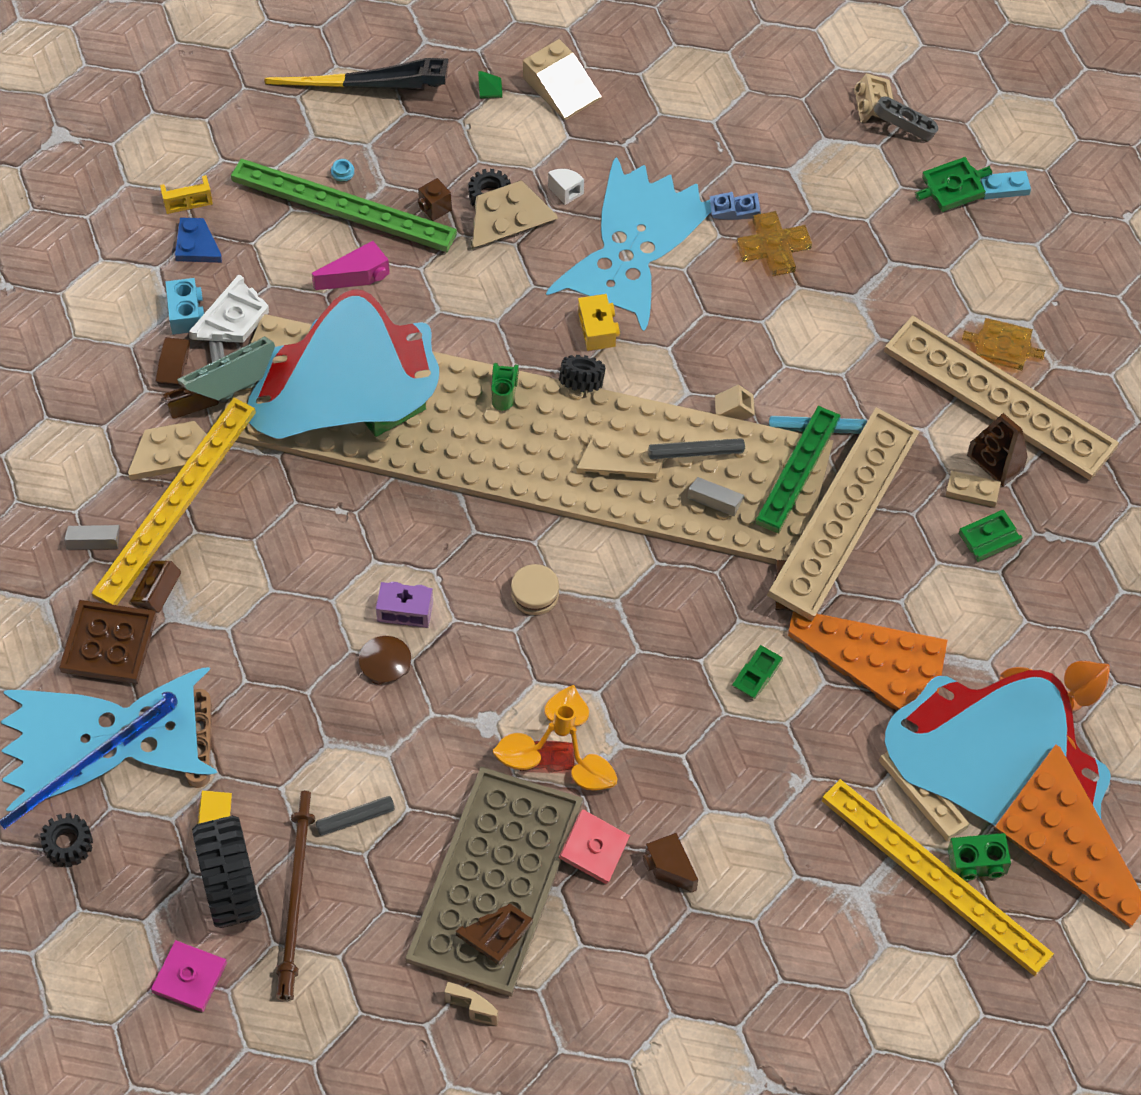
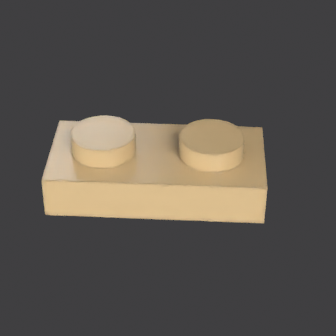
M951 471L945 497L995 508L1001 482Z

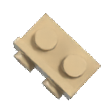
M866 73L856 83L854 88L860 121L866 123L872 115L878 117L874 112V106L881 97L886 96L893 99L890 80Z

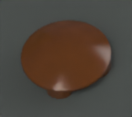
M379 636L369 640L362 647L359 654V665L362 672L371 679L372 683L380 685L385 682L395 681L410 671L411 652L402 640L393 636Z

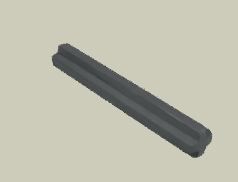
M738 438L650 444L648 456L650 459L743 453L745 442L744 439Z

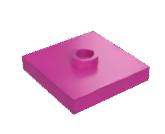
M175 940L151 991L161 997L204 1012L227 965V960Z

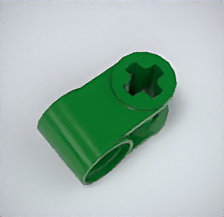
M498 363L493 364L491 394L492 405L495 409L506 411L513 406L515 390L518 385L519 365L515 364L514 367L499 366Z

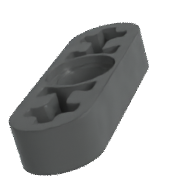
M881 97L874 106V112L878 117L923 140H931L938 131V125L934 120L889 97Z

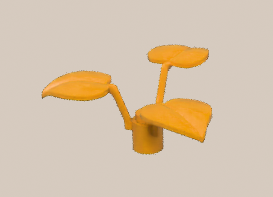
M574 685L561 690L547 702L544 712L546 718L552 723H549L548 729L538 744L535 745L534 740L526 734L513 733L501 739L492 751L493 755L502 764L517 770H527L540 763L541 755L537 750L542 748L552 731H555L559 736H567L570 733L575 760L578 763L571 771L573 781L581 788L592 791L608 789L617 785V775L609 762L603 757L588 754L583 760L580 758L576 737L577 729L575 727L582 725L588 720L589 708Z

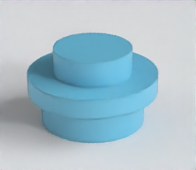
M339 159L331 167V175L337 181H348L354 176V166L346 159Z

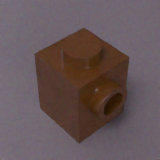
M438 178L418 188V205L432 221L452 211L451 192Z

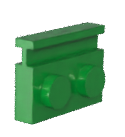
M1004 509L960 528L958 533L970 552L976 556L977 562L1020 544L1023 539L1017 533V528Z

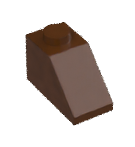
M677 833L646 844L643 861L647 870L653 871L656 879L689 892L697 891L698 878Z

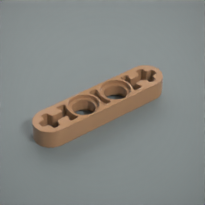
M194 689L195 720L206 723V727L203 730L196 731L197 745H203L206 748L204 753L198 755V759L211 766V698L206 690ZM199 698L203 700L201 702V712H197L195 704ZM185 772L187 782L192 787H204L210 781L211 774H200V778H195L194 773Z

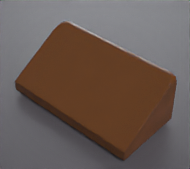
M184 387L163 394L173 419L219 404V400L192 392Z
M153 560L130 602L136 606L160 612L176 584L181 570L172 561Z

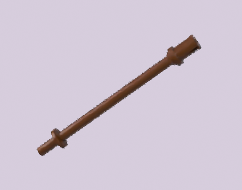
M307 790L300 793L299 812L291 815V821L297 824L283 962L276 967V974L278 975L276 999L286 1001V996H288V1001L294 999L295 977L299 974V968L294 964L306 840L308 825L313 824L316 819L313 814L309 813L311 792Z

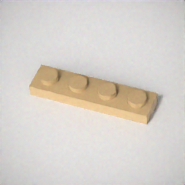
M888 752L881 755L879 762L946 842L968 828L969 822L949 799L910 784L902 777Z

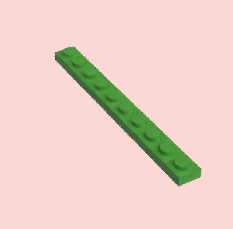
M242 158L231 174L233 182L444 252H448L457 236V229Z

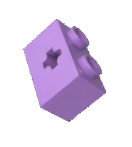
M381 582L376 605L377 622L429 628L433 607V588H428L424 585L410 586L402 585L398 582Z

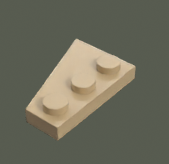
M596 429L577 467V474L600 472L599 475L609 476V473L624 474L626 477L657 479L666 458L650 459L648 447Z

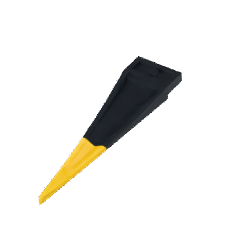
M423 58L389 67L345 74L309 77L264 78V83L424 90L425 84L431 87L445 85L449 59Z

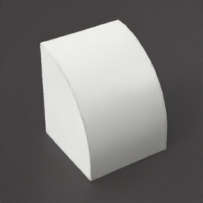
M556 169L548 172V188L566 205L584 194V179L575 171Z

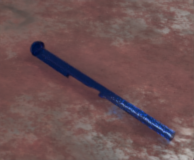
M172 692L161 693L163 697L161 701L1 818L0 825L2 828L6 829L74 777L83 774L81 772L82 769L99 760L121 742L126 746L173 711L178 704L176 695Z

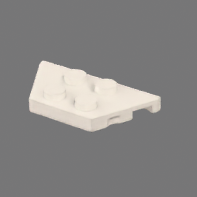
M238 275L189 331V338L192 340L243 343L258 326L264 314L269 313V306L263 299L257 296V292L253 288H248L244 283V278Z

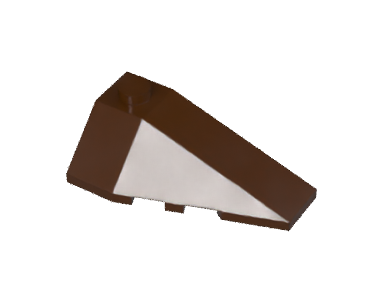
M1003 413L970 442L967 456L994 480L1000 481V485L1004 487L1024 471L1028 455L1023 429Z

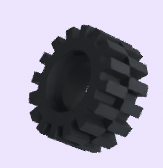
M491 168L490 172H487L486 169L482 170V174L479 171L476 172L475 177L472 176L468 184L470 204L472 206L475 205L476 197L484 194L481 191L485 188L498 189L510 185L511 182L506 174L502 175L500 170L494 173V169Z
M569 355L564 357L561 362L559 381L566 388L572 387L574 391L580 389V392H585V390L588 392L598 391L603 386L605 364H602L600 360L596 361L594 357L590 359L587 355H584V357Z
M66 813V818H62L61 814L56 815L58 820L54 821L53 818L48 820L50 826L44 825L42 828L44 833L40 834L42 840L40 842L44 853L53 864L57 862L60 867H63L64 863L67 864V867H72L73 861H76L78 865L81 863L80 858L83 857L86 860L88 857L87 851H92L91 843H93V838L89 826H87L84 819L81 820L80 816L76 814L74 818H72L71 813ZM67 832L76 834L77 841L71 847L60 848L56 844L57 838Z

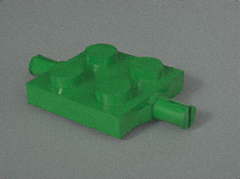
M963 157L923 171L922 178L927 188L915 192L916 199L920 201L932 197L941 212L983 198L986 191L980 179L991 176L992 169L990 166L976 170L970 165L967 158Z

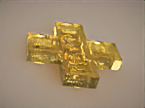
M776 211L753 215V224L757 234L737 238L736 242L742 262L766 258L772 277L795 272L796 265L791 253L812 248V241L806 225L782 229Z

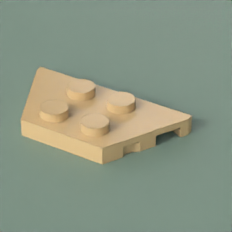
M522 180L486 192L476 197L471 247L473 249L554 221L558 217Z
M195 421L145 430L128 471L130 480L180 472L207 434ZM225 457L222 459L220 464L226 463Z

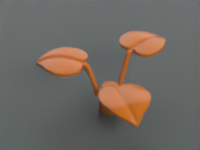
M1084 660L1074 662L1068 666L1064 675V684L1070 690L1067 692L1072 712L1078 711L1082 706L1093 705L1101 698L1108 683L1109 664ZM1026 667L1009 668L1000 674L999 680L1032 669ZM1067 736L1072 746L1076 749L1074 741Z

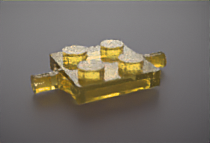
M985 318L983 328L979 331V334L964 330L962 340L976 343V355L989 363L1021 371L1029 356L1043 360L1046 351L1045 349L1031 347L1030 339L1033 329Z

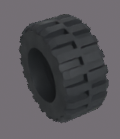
M232 815L196 824L192 828V833L214 926L224 928L258 919L262 914L239 817Z

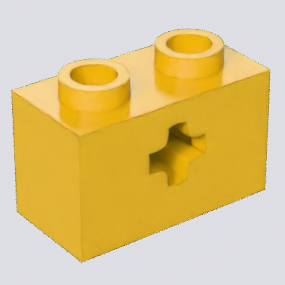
M607 294L578 298V315L587 351L616 347V337L620 336L618 322L613 321V317H615L614 305L609 303Z

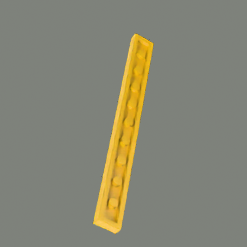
M236 398L231 400L92 591L93 598L105 604H119L256 414L254 407Z
M841 779L822 797L824 804L1034 977L1052 959L1054 955L1052 951Z

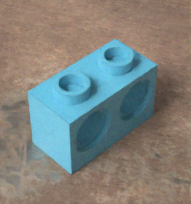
M195 278L165 281L172 335L189 333L192 327L204 315L203 306L199 307L198 303L203 301L201 287H196Z

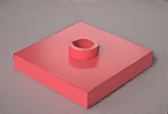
M581 810L559 855V859L607 884L630 835L591 813Z

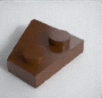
M508 904L499 908L493 914H487L478 918V922L465 928L463 926L459 927L456 930V936L500 965L533 924V919L512 904Z

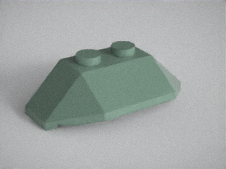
M264 336L223 358L177 379L178 383L187 390L215 400L229 399L234 395V392L240 389L251 388L257 381L263 378L275 344Z

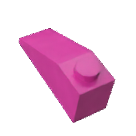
M371 241L312 272L313 287L315 290L370 285L376 281L383 280L390 274L389 260L376 243Z

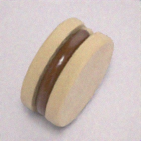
M539 564L527 565L519 569L513 576L511 597L514 605L520 611L529 615H542L555 607L559 599V580L550 568Z

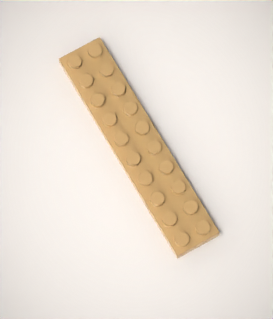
M914 316L905 323L885 346L884 353L990 419L996 420L1004 413L1023 429L1024 440L1090 481L1119 445L1118 441Z
M875 408L767 594L768 597L813 621L920 431L881 409Z

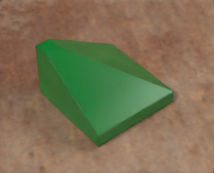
M478 71L480 99L502 98L501 77L484 71Z

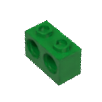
M1005 833L954 837L950 839L947 850L951 870L963 880L971 881L977 877L984 876L995 879L1007 875L1011 860ZM987 855H995L999 860H991ZM961 857H967V858H969L972 862H971V863H965V862H963L960 858H961Z

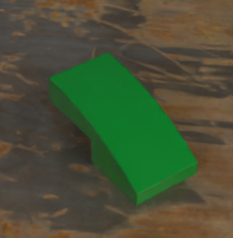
M760 645L750 662L744 665L732 686L751 698L756 699L783 662V657Z

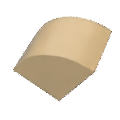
M740 385L715 395L716 414L739 420L755 416L754 395Z

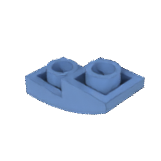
M733 192L710 196L713 218L740 220L762 217L758 193L734 197Z

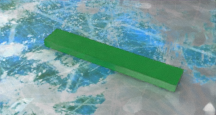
M817 406L756 519L757 525L779 534L840 421V414Z

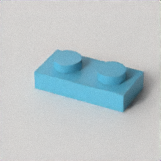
M1026 171L992 174L980 179L986 191L985 197H983L984 200L1030 195L1031 192Z

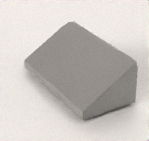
M699 477L696 478L688 490V499L731 516H735L744 499L743 494Z
M68 526L64 539L67 550L118 549L120 526Z

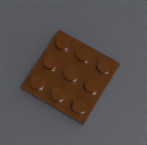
M79 600L59 666L60 672L138 684L157 618L156 611Z

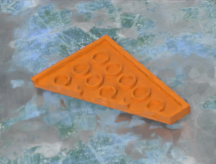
M795 611L792 613L788 636L794 641L803 644L810 652H816L826 659L828 664L844 676L850 677L857 685H863L876 694L875 697L897 711L914 701L934 677L942 675L948 641L946 639L822 614H816L813 621Z
M1056 744L996 824L994 830L1000 834L1005 833L1008 840L1131 928L1141 915V891L1061 747Z

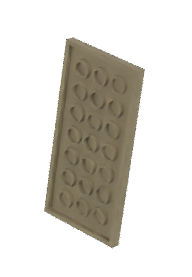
M480 767L405 958L406 963L512 997L562 861L559 859V855L580 813L583 798ZM512 904L531 917L533 924L500 965L456 936V930L459 927L463 926L465 928L478 922V918L487 914H493L499 908Z

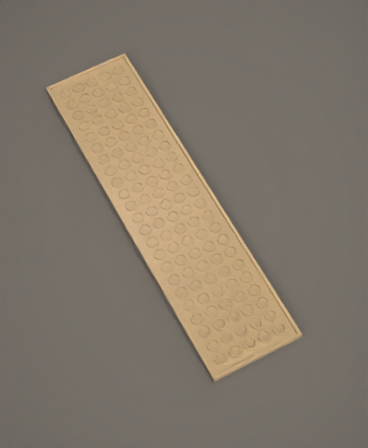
M264 314L251 343L264 336L272 340L275 347L298 343L309 333L312 324ZM433 352L439 365V380L433 395L426 401V410L378 437L373 435L364 422L313 429L282 439H276L261 433L248 423L236 440L246 444L775 565L776 560L788 559L817 509L833 446V440H829L778 534L757 525L756 519L802 433L600 388L598 391L593 390V392H588L587 390L580 392V389L574 391L572 387L566 388L565 385H562L559 379L519 371L513 406L506 411H500L492 405V364ZM277 356L272 361L273 363L284 362L287 360V356ZM419 371L415 374V377H428L431 371ZM256 384L251 388L240 389L234 392V395L228 399L225 409L233 398L248 404L249 396ZM259 397L256 403H267L271 400V397ZM596 429L645 447H649L650 444L738 438L744 439L745 442L743 453L666 458L657 479L626 477L624 474L609 473V476L599 475L600 472L577 474V467ZM696 478H702L743 494L744 499L735 516L688 499V490Z

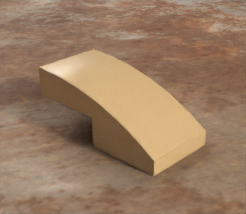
M447 982L445 989L446 1003L469 1008L470 1020L494 1026L498 1025V1010L491 1003L465 987Z

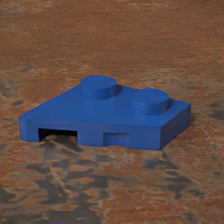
M180 217L175 251L176 261L222 263L220 250L204 218Z

